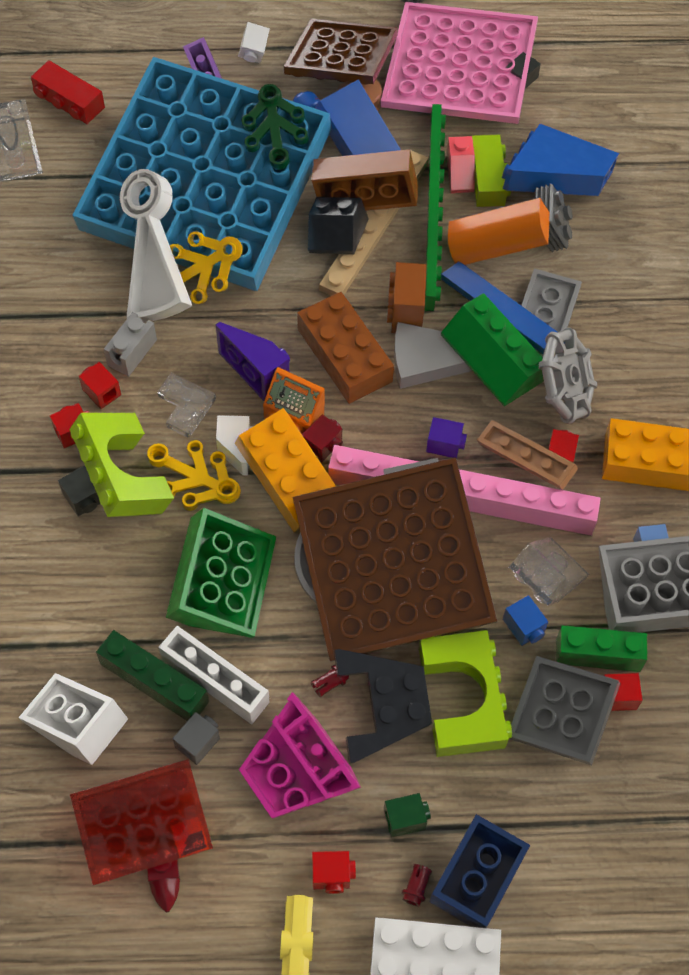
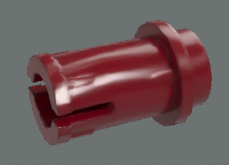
M333 665L327 673L311 681V685L313 688H318L315 692L321 698L338 685L344 686L349 676L337 677L336 665Z
M419 864L413 865L407 888L402 890L404 895L402 900L417 907L420 906L421 902H425L424 893L432 874L431 869L423 865L420 868Z

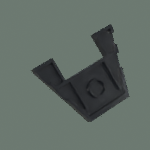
M341 649L334 650L337 677L367 674L375 733L346 737L349 764H353L432 724L424 666Z

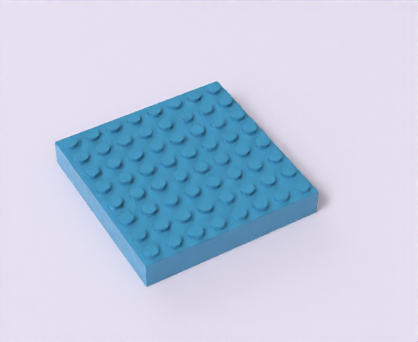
M153 57L72 215L80 231L134 249L137 220L128 216L123 211L120 203V191L124 181L131 173L140 169L151 170L166 178L172 188L170 209L160 219L169 245L179 244L184 249L209 256L216 252V250L205 246H191L188 243V235L191 232H201L204 236L219 241L229 236L237 238L242 245V254L238 260L232 262L227 280L236 285L258 291L312 173L314 159L319 158L331 132L330 113L284 99L294 106L302 107L305 112V120L300 124H295L291 121L290 114L277 108V114L297 127L305 128L308 132V141L303 145H298L295 143L292 135L280 128L282 147L288 151L290 161L286 168L277 170L271 166L269 160V153L273 149L270 130L260 140V148L256 152L247 151L244 143L245 138L252 135L268 116L266 109L256 119L257 127L253 131L243 129L241 119L244 115L249 114L259 102V90ZM297 113L294 116L299 117L301 114ZM247 121V122H246V124H251V123H253V121ZM300 134L297 137L303 138L305 135ZM250 142L248 145H255L256 142ZM150 186L145 187L139 195L140 206L148 201L151 193ZM195 235L193 241L197 244L200 239L198 235ZM231 245L226 246V252L228 254L232 252ZM175 247L173 248V255L177 256L179 250ZM181 258L175 259L176 264L187 268L195 264ZM221 261L213 265L211 276L218 277Z

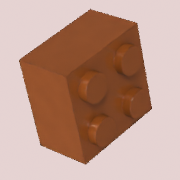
M396 262L395 272H390L387 323H392L391 333H396L398 322L422 327L427 264Z

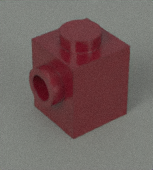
M323 414L302 434L321 463L333 452L334 445L342 446L343 429L340 424Z

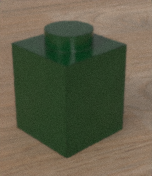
M420 793L384 802V813L391 838L426 830L427 820L431 819V814L427 801L422 802Z

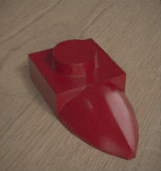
M176 846L146 851L148 882L157 904L166 913L170 912L174 906L180 887Z

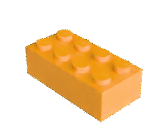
M284 408L240 434L235 441V445L293 532L300 529L293 497L336 486Z
M611 418L605 433L602 479L689 491V429Z

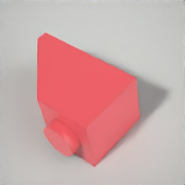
M472 136L448 137L446 159L450 192H474L475 154Z

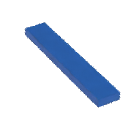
M460 261L441 273L442 281L470 301L484 293L524 338L544 355L546 347L545 338L550 332H557L555 329Z

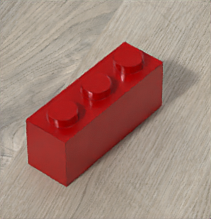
M50 60L31 76L33 91L37 97L49 101L57 109L64 110L74 119L80 120L85 124L92 121L105 108L101 90Z

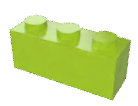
M474 135L472 139L475 154L476 207L505 206L507 196L511 195V191L503 189L505 179L502 178V175L508 164L504 163L506 146L501 144L500 135Z

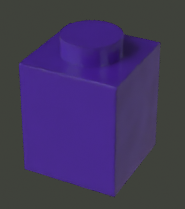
M433 417L426 452L452 458L456 457L457 459L459 449L464 450L467 434L462 433L464 423Z

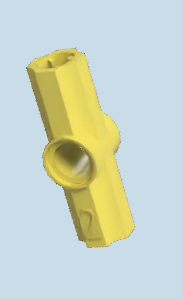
M305 895L287 896L285 929L282 930L281 975H309V961H312L313 932H311L312 897Z

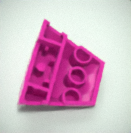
M293 692L288 697V702L280 714L276 715L273 719V724L265 736L257 742L239 769L273 819L361 788L351 766L319 721Z

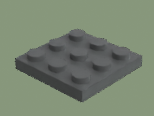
M536 656L511 723L512 738L509 739L592 766L620 686L619 680Z

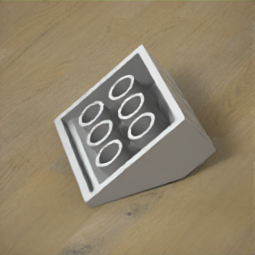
M689 536L599 546L604 607L609 630L648 632L689 627Z

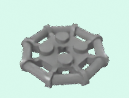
M567 327L561 332H550L545 338L546 347L543 359L539 362V369L543 373L547 394L545 400L556 409L564 423L571 424L576 419L589 417L592 412L590 405L594 389L597 388V382L594 381L590 361L592 353L578 339L574 329Z

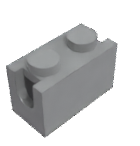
M132 312L104 348L107 366L129 377L157 341L154 322L148 320L145 324L141 318H138V314Z

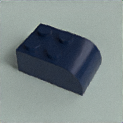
M476 814L435 887L429 902L471 927L487 928L530 845Z

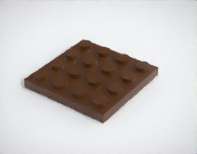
M310 19L284 65V75L311 77L318 80L330 79L339 82H354L359 79L363 85L374 84L398 35L397 27Z

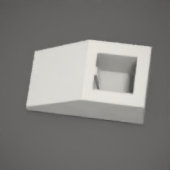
M217 416V451L223 452L226 460L242 475H248V463L235 445V441L240 434L253 427L250 426L249 416Z

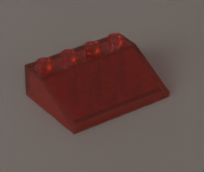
M189 759L70 794L93 886L213 849Z

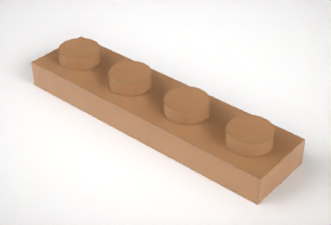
M491 420L477 439L481 446L561 490L565 488L578 470L573 462L494 420Z

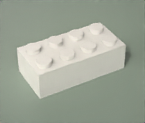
M375 917L370 975H499L501 930Z

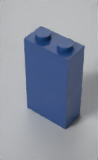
M359 79L323 98L315 106V109L330 113L331 132L329 135L342 156L401 150Z

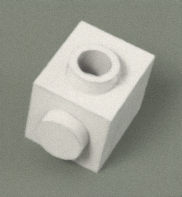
M247 22L238 57L244 58L248 62L260 63L265 51L270 28Z

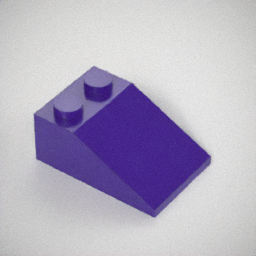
M218 322L215 324L218 353L255 393L265 401L277 367L290 372L289 355L283 348L279 349L272 341Z

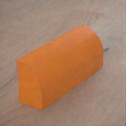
M536 198L449 221L448 245L451 257L455 264L460 261L462 264L467 265L548 245L550 212L541 198Z

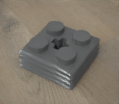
M551 183L549 186H541L540 189L536 187L535 199L541 198L550 212L547 247L551 252H554V250L558 251L559 249L563 250V248L567 249L569 239H572V230L569 225V220L573 218L571 207L564 204L562 192L560 190L557 191Z

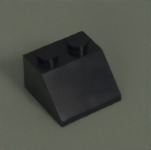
M316 197L309 212V253L355 254L369 220L361 198Z

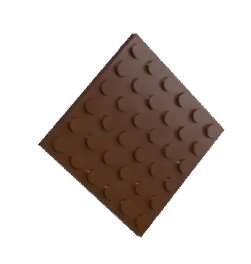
M456 457L293 497L330 662L335 661L334 650L336 649L366 654L497 622Z

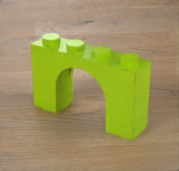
M80 413L69 430L107 517L162 514L174 499L165 477H135L120 470L112 462L108 454V450H133L145 433L136 413Z
M488 630L436 636L420 640L418 650L425 675L445 672L465 673L478 682L484 695V703L476 712L463 717L434 720L432 733L436 756L443 757L505 749L509 738H512V728L510 721H505L503 711L507 709L504 693L499 692L498 683H501V672L499 666H494L493 657L496 656V647L494 640H489Z

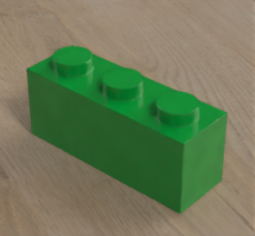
M561 625L556 638V662L569 666L641 672L647 662V633Z

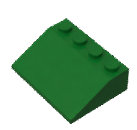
M202 508L190 518L166 618L190 627L250 638L255 637L277 536L209 509Z

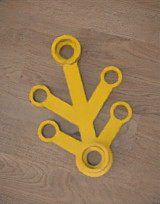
M191 232L188 235V243L191 246H205L216 250V252L209 256L184 249L179 244L170 245L172 253L175 247L179 250L178 255L174 256V259L181 258L195 263L180 272L183 282L200 274L197 288L190 295L192 302L195 304H203L207 301V289L213 265L220 261L218 277L213 278L211 286L216 292H223L228 288L227 279L231 264L238 260L242 254V245L235 237H224L219 241L206 237L201 232ZM195 235H198L200 239L197 244L193 241ZM227 245L232 246V252L230 254L226 252ZM219 279L223 282V287L221 289L217 287V281ZM197 292H201L202 299L200 301L196 299Z
M198 440L190 441L187 445L188 454L193 458L195 468L169 456L168 448L163 444L157 443L149 447L147 456L152 466H165L187 477L173 482L167 481L172 489L173 496H175L176 492L200 486L211 489L197 494L192 492L184 494L182 503L186 510L193 511L198 508L199 504L218 500L223 504H231L240 497V485L232 478H229L225 466L226 456L223 452L216 451L210 456V464L212 468L216 469L217 480L208 475L203 457V444ZM193 447H199V448H200V449H199L198 451H196V452H194V451L191 450ZM157 456L163 457L162 459L155 460V457ZM216 458L222 459L220 463L214 462ZM225 490L232 491L230 494H223ZM189 499L195 500L193 504L186 503Z

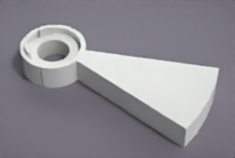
M136 170L126 178L120 191V203L123 211L128 216L137 220L127 318L134 312L138 314V318H141L143 322H147L148 320L155 321L176 315L190 308L192 303L160 222V219L166 215L172 203L171 185L166 178L151 170ZM150 186V197L145 204L140 206L139 195L145 187Z

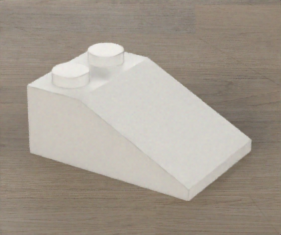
M56 673L19 716V719L72 756L90 765H93L128 720L114 699Z

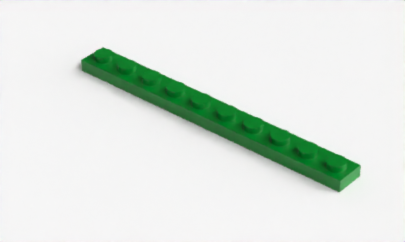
M432 104L424 311H434L435 301H440L441 286H436V282L441 281L442 266H437V261H441L442 246H438V241H442L443 226H438V222L443 220V207H439V202L443 203L444 188H439V184L444 182V169H440V165H444L445 151L440 150V147L445 145V132H441V129H445L446 115L441 114L442 104Z

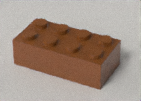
M410 149L314 159L311 181L316 197L361 198L366 211L417 206L418 181Z
M342 291L297 312L298 331L348 404L393 382V363Z

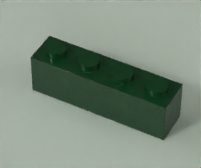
M115 630L110 633L96 651L100 665L186 721L195 712L200 715L209 703L208 692L205 688Z

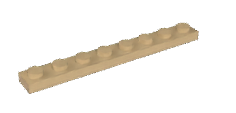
M410 150L418 180L428 165L429 157ZM400 208L369 210L366 212L369 220L355 254L338 255L319 284V291L330 296L342 291L345 295Z

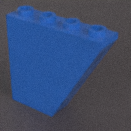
M539 124L535 131L529 133L527 141L522 143L519 153L514 154L511 164L506 165L502 178L505 179L503 189L507 191L535 192L536 187L540 189L541 186H549L551 183L562 194L599 196L613 173L619 153Z

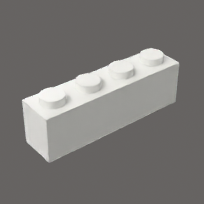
M176 626L159 646L161 658L164 662L205 688L211 696L250 724L254 723L269 704V691L179 626Z

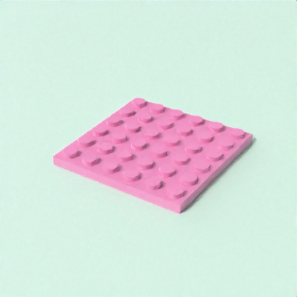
M405 2L381 98V107L431 113L432 104H442L441 114L448 116L518 124L538 16ZM524 52L526 53L522 79L512 74L511 70L515 67L514 59ZM513 63L510 68H506L508 64Z

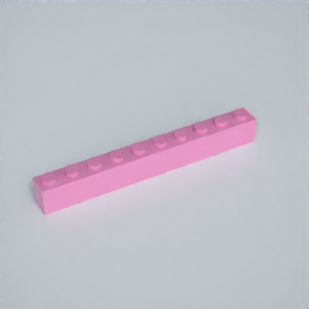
M334 445L328 475L334 484L344 485L384 475L383 469L419 461ZM459 470L470 512L592 536L598 519L600 497Z

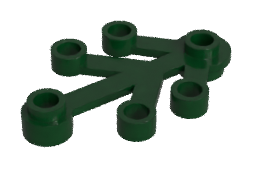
M266 84L258 92L259 102L249 114L242 117L243 129L253 131L257 127L256 119L266 109L268 116L252 135L245 138L244 143L247 151L256 152L260 148V140L270 130L273 147L269 153L270 164L273 168L282 170L288 166L290 160L288 151L282 147L280 128L292 135L296 144L303 145L307 143V130L293 124L302 123L305 120V112L302 107L294 106L284 100L281 90L276 85ZM277 108L290 114L293 123L278 115ZM297 113L301 114V116L295 117L294 115ZM247 121H253L251 124H246ZM300 134L305 135L303 138L297 137ZM250 142H256L255 145H248Z

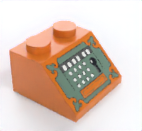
M277 367L263 403L264 418L266 419L284 408L300 433L303 434L322 414L324 415L325 388Z

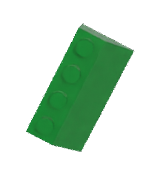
M484 293L464 304L441 332V336L504 407L544 382L542 370L539 369V362L542 361L543 357Z

